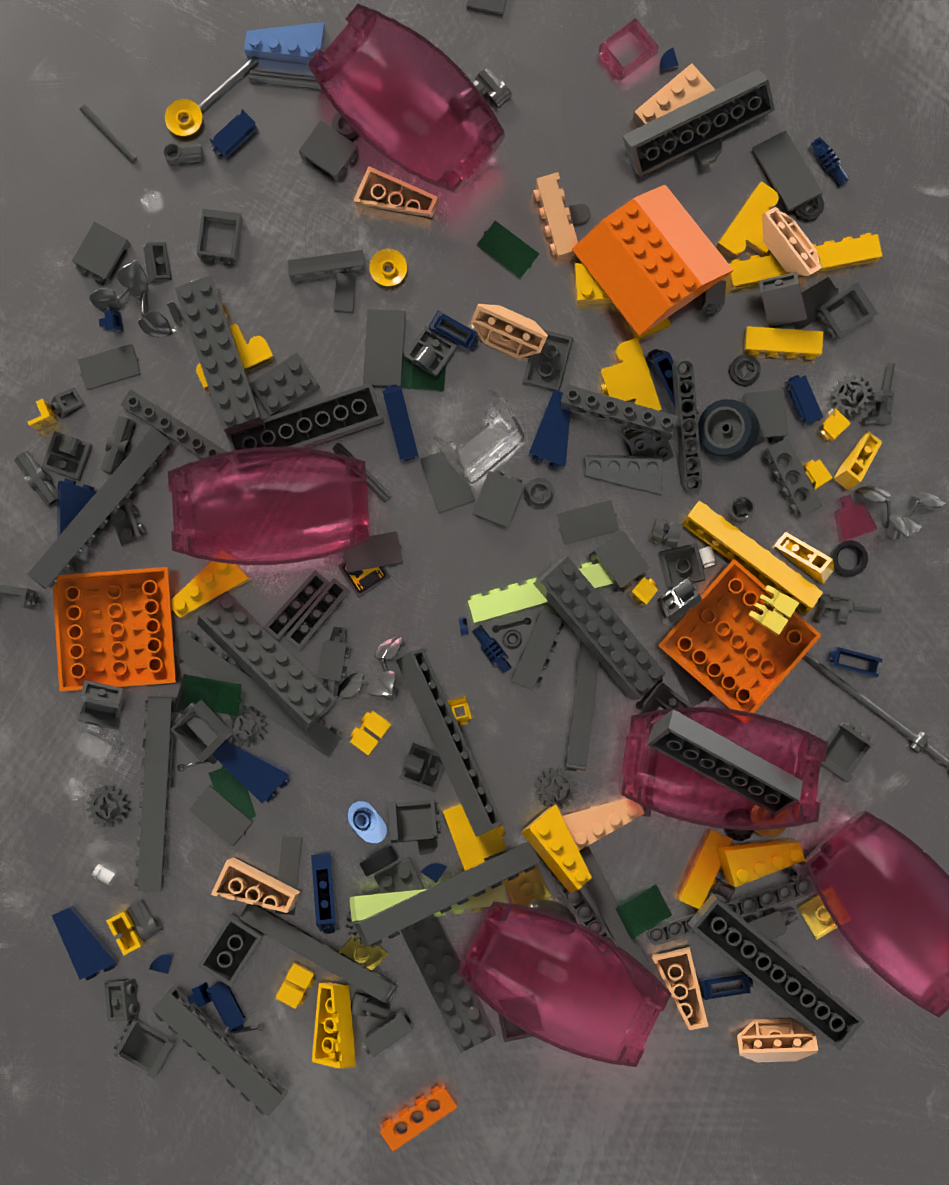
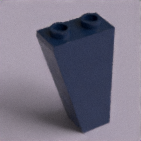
M654 349L648 353L645 360L676 416L672 373L674 361L669 352ZM684 383L681 385L682 393L687 391ZM688 402L682 405L684 412L689 409L690 405Z
M396 384L385 387L386 390L382 392L400 462L417 459L419 455L401 386L397 387Z
M554 389L529 451V456L535 462L542 463L544 461L549 463V467L560 470V468L564 469L566 465L571 411L560 408L563 392Z
M66 478L64 481L58 482L57 538L96 494V491H94L95 487L83 484V487L75 485L76 481Z
M225 741L212 754L261 803L265 801L269 803L276 796L274 792L279 787L283 789L290 781L288 779L290 774L287 771L230 741Z
M331 853L311 855L316 925L320 932L323 931L324 934L335 933V930L340 929Z
M74 906L52 915L79 980L86 978L87 981L96 977V972L103 970L105 973L115 968L114 964L119 962L118 958Z

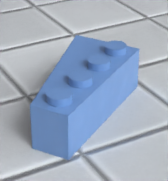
M318 22L246 31L245 54L251 58L321 66L326 33L325 23Z

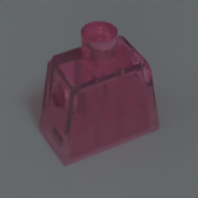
M851 494L840 497L843 508L835 511L839 542L878 529L863 502L854 504Z

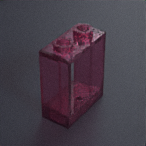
M634 18L600 45L599 56L603 62H607L611 66L610 69L614 76H619L623 80L656 55L659 46L639 21ZM628 32H631L645 49V52L624 68L609 50V47Z

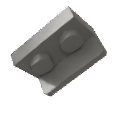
M129 501L125 502L115 514L110 513L122 547L144 539L143 534L145 533L142 523H138L136 517L139 515L136 505H132Z
M135 979L104 983L108 1022L129 1021L138 1018L139 1007L137 1004Z

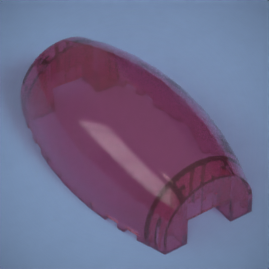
M357 4L345 18L348 24L326 51L323 52L319 49L308 62L310 70L334 108L371 147L409 174L454 194L460 192L482 170L505 137V132L495 113L467 75L438 47L397 20L389 18L379 11Z
M260 447L240 449L209 456L168 471L169 492L172 493L174 531H171L172 551L220 563L280 565L323 558L370 541L365 461L342 454L308 448Z
M680 707L631 715L627 721L622 745L619 794L663 815L714 828L763 830L795 827L818 822L821 802L816 801L820 764L821 761L826 762L828 742L788 723L763 715L733 709ZM674 709L802 780L800 800L778 815H775L648 746L647 742L651 726Z
M862 811L825 838L807 856L805 864L825 909L857 954L895 990L939 1018L949 1009V875L911 839L885 821L867 811Z
M494 901L457 972L471 990L493 1010L537 1039L585 1058L637 1067L645 1048L643 1047L672 994L644 965L614 942L572 920L543 910Z

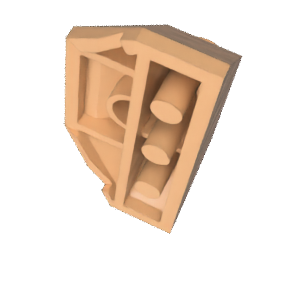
M777 207L762 215L763 242L786 272H797L799 275L809 277L822 268L816 248L795 220L787 214L780 212V209Z
M478 304L471 320L472 325L484 344L517 359L541 353L548 337L535 321L500 305Z
M793 1018L753 1020L737 1035L739 1055L757 1063L798 1061L818 1053L816 1032L809 1030Z

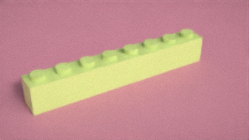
M592 562L581 565L582 568L579 570L595 589L614 584L600 563L593 565ZM537 578L526 580L527 584L519 586V583L508 585L507 590L501 591L500 588L490 590V594L482 596V593L470 596L471 600H468L474 624L549 602L533 584Z
M501 881L502 885L494 889L491 886L486 888V893L478 897L474 895L469 896V901L466 903L451 905L452 909L449 911H452L453 915L464 914L466 909H471V913L482 912L485 907H489L490 911L501 910V906L507 905L505 881ZM426 889L350 897L352 922L364 920ZM440 911L434 913V917L446 915V912L442 914Z

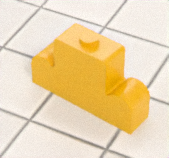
M761 181L724 233L716 248L732 258L742 255L746 246L761 256H765L769 249L763 242L762 215L775 208L779 200L777 192Z
M233 324L230 326L246 373L275 360L268 343L263 337L254 336L250 339L249 344H247L238 325ZM198 363L196 367L197 375L203 388L208 391L209 387L201 364Z
M635 338L622 342L618 345L615 352V358L619 364L601 370L600 377L603 384L600 387L603 395L661 411L662 408L639 339Z
M461 804L443 810L465 871L487 861L484 858L505 851L506 846L502 838L505 832L502 825L476 837Z

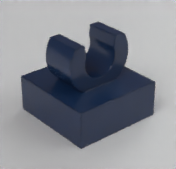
M113 310L104 311L105 318L99 319V326L116 333L123 331L121 312Z
M206 982L191 989L193 994L187 997L190 1004L197 1002L198 1007H201L212 1001L210 998L211 993L206 991L208 988Z

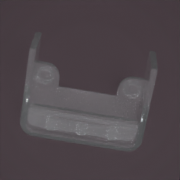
M492 389L487 390L493 402V405L485 413L487 424L463 445L459 446L455 441L446 443L436 434L433 436L443 457L469 484L479 481L520 446L524 440V432L509 402Z

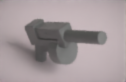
M887 363L883 390H880L879 393L870 392L874 398L869 400L872 404H877V408L871 410L869 417L862 419L864 426L873 423L886 426L892 423L893 416H891L895 392L891 391L895 368L894 363Z
M822 594L818 599V611L813 617V621L819 623L823 616L830 617L832 612H837V624L846 625L848 613H852L853 610L881 613L882 606L853 603L852 598L830 597V594Z

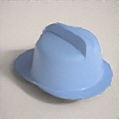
M358 801L352 804L348 811L350 828L365 842L370 844L381 842L387 833L386 824L367 802Z

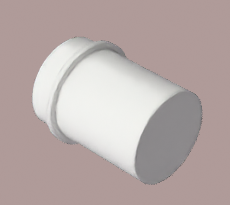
M711 546L699 550L704 568L717 565V559H715Z
M98 864L91 876L109 885L115 873Z

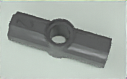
M118 416L113 433L109 436L106 443V454L100 469L101 471L113 474L120 466L123 456L127 454L129 449V438L134 426V420Z
M29 451L19 454L14 461L25 475L26 482L37 492L47 507L55 504L58 500V492L50 483L47 473L41 466L39 467Z

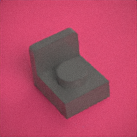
M75 387L54 395L51 401V408L55 414H58L59 418H62L67 412L83 406L84 403Z

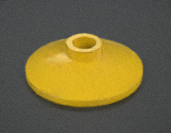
M178 99L172 102L166 109V126L177 136H190L197 132L202 124V111L192 100ZM183 117L188 118L187 122H182L181 120Z
M382 249L375 253L370 261V274L373 280L382 286H395L405 278L407 262L404 256L397 250ZM387 266L392 267V271L386 272L385 268Z

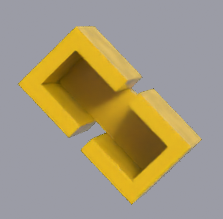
M375 711L367 712L361 720L363 722L362 726L359 729L356 727L350 735L352 738L350 743L368 756L377 746L379 740L364 729L367 728L382 738L392 725Z
M128 910L106 920L113 936L119 933L123 935L116 939L123 956L145 944L137 930H133L132 927L135 923Z
M295 961L275 998L294 1009L297 1008L298 1004L302 1006L307 997L304 994L307 987L311 989L316 980L313 977L315 971Z

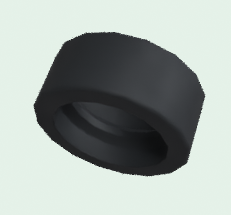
M853 540L837 544L830 554V558L833 559L834 571L843 577H853L860 574L868 563V553L865 547ZM844 548H853L860 555L859 565L853 570L843 569L838 563V554Z
M389 846L361 861L359 865L367 877L398 860V857L392 846Z

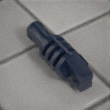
M821 137L815 139L811 145L818 160L825 170L832 173L839 185L842 186L845 184L842 177L846 182L850 180V177L841 167V160Z
M482 625L475 628L472 632L482 644L481 649L495 668L499 666L504 673L510 670L512 667L507 661L509 657L496 639L491 638Z

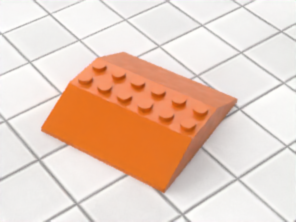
M666 185L631 199L600 221L572 248L578 259L639 337L734 271Z
M733 559L701 594L703 600L679 619L658 646L746 723L822 635L795 611L778 636L748 616L751 611L762 615L761 611L754 607L756 603L765 605L759 599L760 596L764 595L772 599V596L765 591L766 586ZM765 605L768 610L773 611L774 608L772 606Z
M168 567L56 576L59 580L53 586L59 691L82 690L85 680L114 687L176 683Z

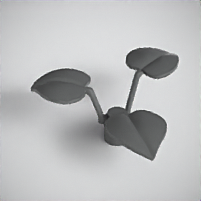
M137 260L119 269L117 279L121 285L126 287L119 296L116 297L115 292L109 288H100L91 293L89 300L103 312L108 310L118 312L121 308V303L118 300L122 299L128 291L135 296L141 294V315L143 317L138 321L140 328L145 333L156 337H163L172 333L168 320L161 313L155 311L145 313V290L148 288L149 283L143 268Z
M864 486L855 491L871 502H885L887 504L886 523L889 524L886 535L895 540L901 539L902 535L907 539L912 534L921 530L922 525L917 520L911 518L920 504L927 508H941L947 503L935 494L920 491L915 493L914 496L918 501L908 516L903 517L891 515L889 500L891 494L886 490L876 486Z
M403 637L390 638L378 646L375 657L377 660H381L384 672L379 677H376L372 682L363 680V673H353L340 684L337 697L342 699L352 698L361 691L363 684L368 685L367 692L370 695L384 697L387 701L393 700L398 695V689L394 686L396 674L393 671H388L385 662L386 660H392L399 653Z

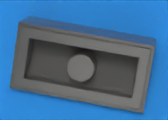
M148 242L143 246L148 282L171 280L166 242Z

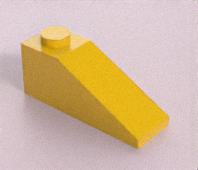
M866 431L841 464L834 480L847 490L859 484L880 448L882 441L870 431Z
M787 532L774 545L779 552L803 572L822 584L826 582L835 570L832 558Z
M643 577L630 591L628 596L642 608L647 605L658 591L656 588L657 584L651 578L646 579Z

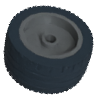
M723 399L710 404L704 410L698 422L699 438L704 447L711 453L725 458L739 457L750 451L757 442L760 431L759 422L754 411L746 404L732 399Z

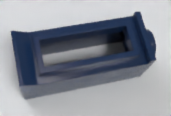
M242 109L241 114L235 116L213 137V140L209 139L212 145L210 148L217 156L221 154L225 159L257 129L255 121Z
M439 310L429 325L431 330L467 352L471 348L474 349L479 342L477 338L478 332L473 331ZM442 320L469 334L467 339L463 341L440 328Z
M796 375L789 378V382L785 387H789L787 389L800 420H803V427L821 420L823 414L806 375L802 377Z
M835 647L834 651L831 650L828 661L831 662V667L873 678H878L879 674L876 673L878 664L882 663L883 660L882 658L840 647ZM840 654L868 661L867 671L838 663Z
M744 972L700 978L704 1000L751 993L750 988L753 987L752 978ZM742 980V989L712 992L711 984Z
M222 981L208 987L206 991L211 993L210 998L225 1027H229L227 1032L232 1029L236 1032L243 1028V1023L246 1022L247 1018L231 987Z

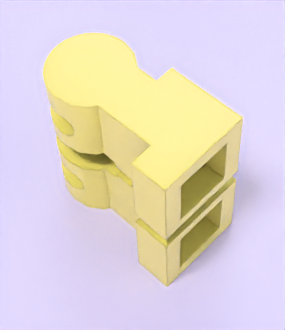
M767 585L765 591L772 596V599L761 595L759 599L765 605L772 606L774 608L773 611L768 610L765 605L756 603L754 607L761 611L762 615L751 611L748 616L778 636L799 602Z

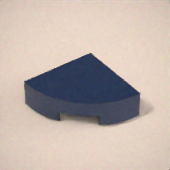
M674 48L667 50L663 54L659 65L660 72L678 68L679 65Z
M465 616L459 617L461 636L468 635L467 619Z
M433 863L424 867L421 873L437 883L447 866L441 863Z
M164 954L157 957L150 965L149 970L168 974L173 954Z

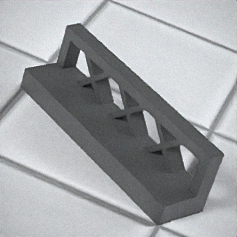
M363 250L288 260V275L291 281L334 275L337 272L348 273L366 270Z

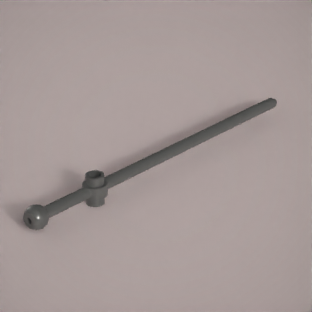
M808 653L804 655L803 660L907 737L912 743L909 746L912 751L919 754L921 750H924L949 769V760L928 745L930 737L920 731L918 735H915Z

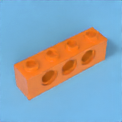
M445 1084L443 1086H435L430 1090V1095L425 1098L424 1096L419 1097L414 1101V1106L409 1109L407 1107L403 1108L397 1113L398 1117L393 1120L389 1118L381 1124L380 1134L392 1152L458 1108L457 1101ZM431 1101H437L440 1106L437 1109H431L428 1104ZM415 1112H420L423 1114V1119L417 1121L412 1115ZM399 1123H404L407 1126V1130L401 1132L396 1126Z

